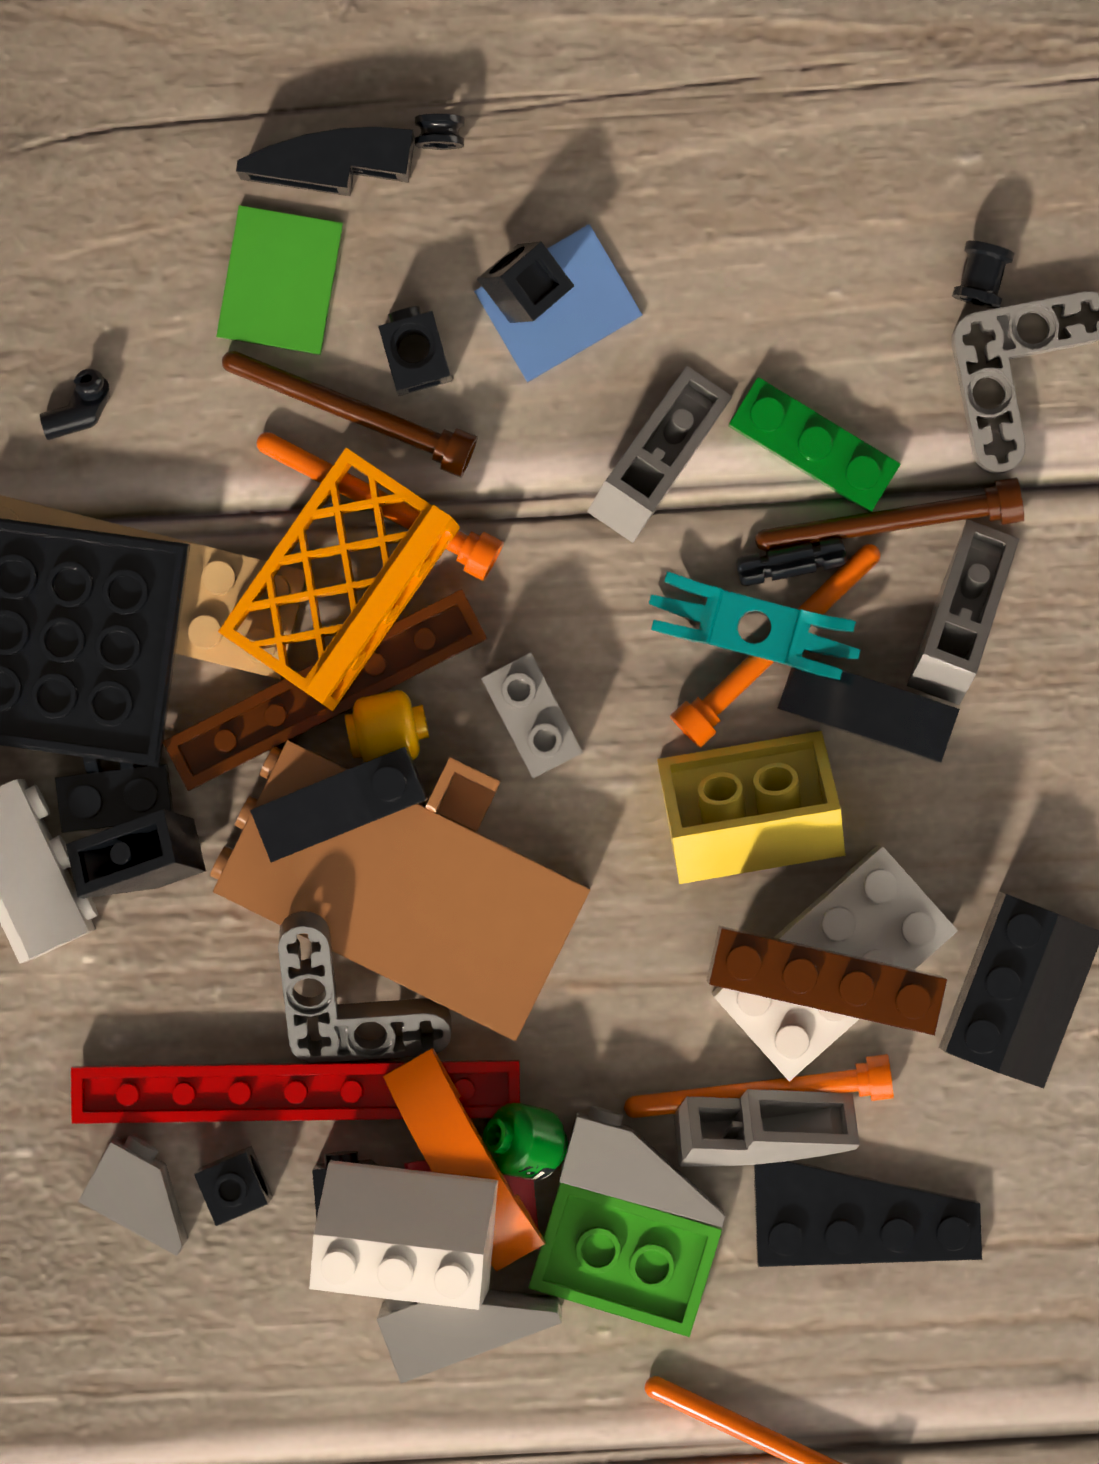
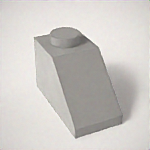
M129 1135L126 1141L119 1137L115 1138L109 1144L78 1202L177 1256L185 1246L188 1238L166 1163L155 1158L159 1152L157 1148L138 1137Z

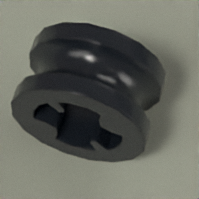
M436 113L416 116L415 126L420 127L421 134L415 137V146L432 150H451L464 147V138L458 134L460 127H463L465 124L464 117L454 114Z

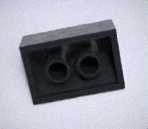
M998 892L939 1048L945 1053L1044 1089L1099 947V930L1011 895Z

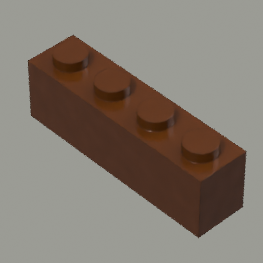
M720 925L706 980L709 985L934 1036L947 979L941 975Z

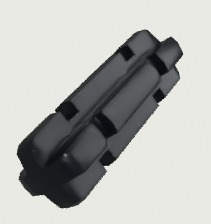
M832 537L819 540L818 545L812 546L811 542L769 550L765 556H760L759 553L741 556L737 559L736 566L741 584L743 586H751L764 583V578L771 577L772 581L814 573L818 567H823L824 570L838 568L846 564L847 557L842 539L840 537Z

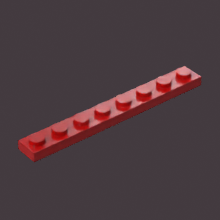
M520 1060L441 1061L460 1093L461 1097L459 1100L470 1118H491L499 1108L507 1103H520ZM408 1061L71 1067L72 1124L403 1119L383 1076Z

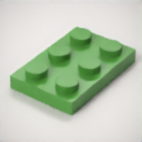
M560 1182L543 1236L546 1243L539 1249L528 1288L690 1337L722 1228Z

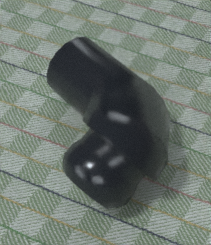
M91 368L80 371L74 378L76 387L68 406L40 414L41 425L47 440L86 430L98 423L110 397L109 383L99 371Z

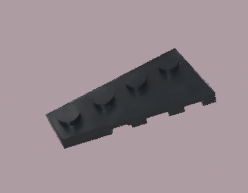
M786 1161L754 1165L758 1267L982 1260L981 1213L978 1201L910 1186L905 1187L859 1175L854 1176L803 1163L798 1164Z

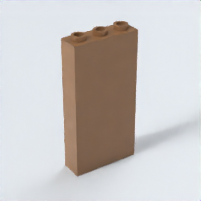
M287 740L283 749L273 746L259 775L268 780L258 800L251 796L247 798L235 822V826L243 831L233 850L226 846L223 847L212 868L210 876L218 880L213 892L279 925L292 913L300 911L313 912L327 922L333 952L516 1042L591 889L437 812H432L421 804H416L271 863L250 810L348 770V768L291 740ZM302 933V934H299V935H301V936H303V937L309 939V938H308V934H303V933Z

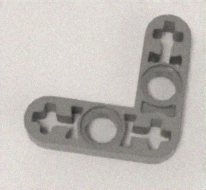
M1084 291L975 312L965 316L955 326L952 333V350L974 459L984 471L991 474H1003L1011 471L1022 461L1025 454V439L1009 360L1088 345L1099 341V321L1093 325L1092 333L1086 332L1084 324L1066 326L1063 331L1067 339L1059 340V321L1052 309L1054 307H1061V318L1072 317L1081 311V303H1088L1091 312H1098L1099 293ZM1036 313L1045 319L1048 333L1042 342L1029 344L1019 337L1017 323L1022 315ZM972 324H979V329L982 333H991L992 341L984 346L985 360L987 363L997 358L999 368H983L968 374L966 364L976 365L978 363L975 347L973 345L965 346L963 343V337L971 332ZM991 378L1002 386L1004 398L997 408L984 409L975 402L973 388L978 380ZM1004 413H1008L1010 423L1001 422L998 427L1002 441H1012L1014 450L1005 455L1004 464H998L995 455H986L984 452V446L990 444L993 439L991 425L979 429L977 419L992 420Z

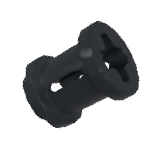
M966 241L964 251L969 255L961 285L954 287L952 297L980 307L1000 308L1002 298L998 296L1002 277L1006 264L1012 263L1015 253L1004 247L986 242Z

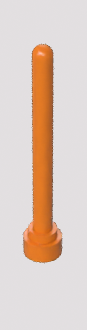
M264 432L257 438L256 444L260 452L319 483L323 481L333 467L329 462L271 432ZM348 472L338 485L339 493L355 502L372 498L369 483ZM379 489L380 497L390 495ZM405 502L382 506L384 517L408 530L420 514L418 510ZM458 530L446 549L458 555L456 561L465 565L463 571L484 581L492 570L502 550L504 541L485 531L480 536L472 531L469 535H466Z
M873 544L862 546L798 610L803 609L824 615L879 562L881 557L879 548ZM749 655L703 700L697 697L691 704L685 701L670 715V718L695 745L701 748L717 733L714 727L721 721L718 715L774 662Z
M888 1054L867 1056L866 1062L855 1063L856 1069L795 1076L790 1082L787 1078L631 1096L626 1100L624 1110L631 1118L674 1114L687 1096L741 1098L747 1089L831 1093L859 1092V1097L870 1096L871 1101L894 1099Z
M652 1376L645 1383V1392L649 1397L790 1464H843L659 1376Z

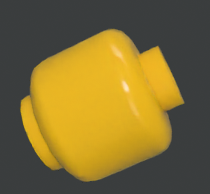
M400 690L361 697L354 703L353 713L345 715L347 734L353 758L362 757L364 763L403 747H408L414 760L420 752L419 740L430 738L423 705L412 707L409 696Z

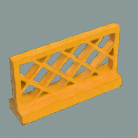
M345 448L218 632L333 711L456 535L460 526L440 508L431 505L348 448ZM352 466L368 477L372 498L341 505L338 485ZM378 484L393 494L380 497ZM331 496L333 506L323 508V506ZM406 502L420 512L408 531L386 535L382 506ZM373 508L378 537L348 543L343 514ZM335 516L340 545L309 551L306 533L309 526L316 519ZM299 542L301 552L291 554ZM400 542L390 555L388 544ZM380 546L383 567L377 576L354 582L350 552ZM341 554L346 583L316 589L311 560ZM303 562L307 591L277 597L274 579L277 572L284 565ZM267 588L269 599L259 600ZM367 589L358 602L356 591ZM348 592L351 613L345 622L322 628L318 598ZM309 600L314 630L284 635L279 606ZM267 608L271 609L275 633L274 638L252 642L237 632L250 612ZM335 635L326 648L324 637ZM316 639L319 659L306 678L289 668L286 644ZM277 646L279 660L263 649Z

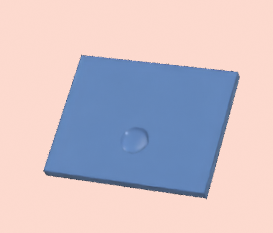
M590 224L547 248L574 284V287L535 321L509 323L483 287L474 291L527 383L643 316Z

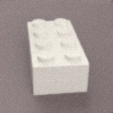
M877 845L774 938L915 970L958 930L883 846ZM718 987L712 992L714 998L789 1082L859 1020V1018Z

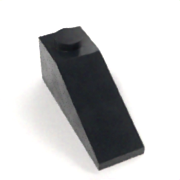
M403 747L250 810L272 863L429 799L408 747Z

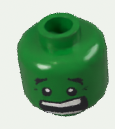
M507 1103L494 1113L483 1132V1141L503 1175L527 1180H542L554 1172L562 1163L567 1153L568 1141L564 1126L556 1114L545 1108L522 1103Z

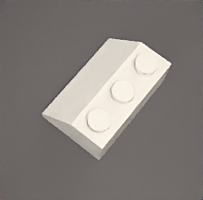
M16 779L0 786V924L19 964L40 957L96 930L91 919L98 916L92 898L82 899L77 897L75 884L67 870L71 866L66 843L60 835L52 838L43 819L50 815L45 798L36 784L28 787L25 779Z
M330 1160L313 1234L309 1289L479 1310L490 1285L498 1180Z

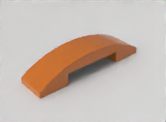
M431 1048L384 1075L383 1077L392 1097L432 1172L498 1180L491 1261L495 1271H499L544 1245L546 1242L519 1195H514L460 1102L459 1098L461 1095L435 1050Z

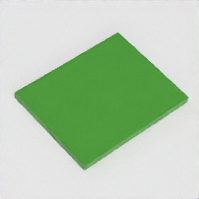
M239 205L216 337L321 355L343 223Z

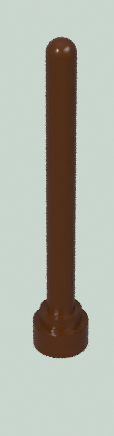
M228 351L222 358V366L227 372L433 454L432 460L441 464L440 470L462 478L472 458L478 440L476 435L458 428L455 429L454 433L446 429L442 433H438L237 351Z
M1017 477L997 480L994 482L995 487L984 488L985 494L763 529L757 533L755 543L760 550L769 551L808 542L816 544L819 543V540L832 537L847 539L988 516L989 521L1000 520L1001 525L1024 522L1021 488Z

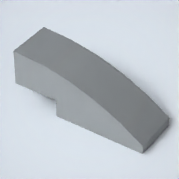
M747 1089L741 1098L687 1096L673 1115L679 1167H719L786 1162L856 1150L860 1145L853 1093Z

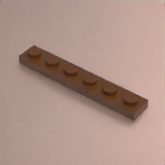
M460 589L394 623L333 711L287 679H284L164 740L163 744L187 791H191L270 751L273 746L278 747L287 742V740H291L352 709L357 699L384 693L488 639L463 590ZM315 664L297 673L306 678Z

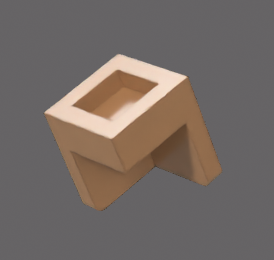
M449 757L425 808L477 832L502 781Z

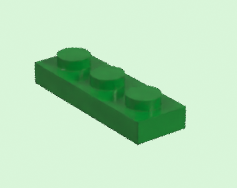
M757 377L728 427L867 512L873 511L901 465Z

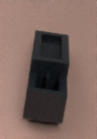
M387 127L338 128L304 134L269 145L239 159L236 172L239 178L244 181L351 196L354 175L409 183L415 136L411 129Z
M794 667L790 669L777 709L936 763L942 762L960 710L844 670L841 679L836 680L805 672Z

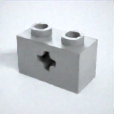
M531 652L481 678L533 779L583 753Z

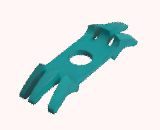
M667 572L665 583L706 598V604L701 605L657 595H651L649 604L698 623L700 622L698 630L668 622L653 621L652 631L676 638L721 647L836 680L841 679L842 669L802 657L803 651L806 650L811 653L848 659H859L860 649L809 633L810 625L821 629L854 632L856 625L854 620L826 616L803 609L798 610L703 584L671 572ZM759 611L764 613L771 622L770 634L760 643H748L739 634V622L745 614Z

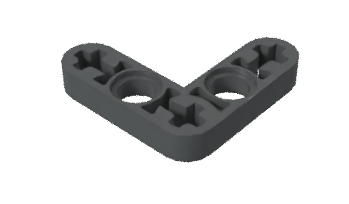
M306 911L292 913L284 919L280 925L278 952L289 1045L292 1053L298 1059L307 1063H331L417 1057L431 1048L438 1054L448 1046L452 1034L449 1009L430 999L338 1004L331 936L327 922L321 916ZM298 934H308V938L311 941V959L301 960L300 942L297 939ZM310 978L320 981L324 985L325 990L318 996L304 997L295 991L294 986L300 980ZM318 1015V1029L322 1040L312 1041L308 1033V1017ZM431 1021L433 1032L422 1033L420 1022ZM376 1022L381 1024L386 1029V1032L379 1039L365 1040L359 1037L355 1030L362 1023ZM396 1022H402L403 1036H396Z

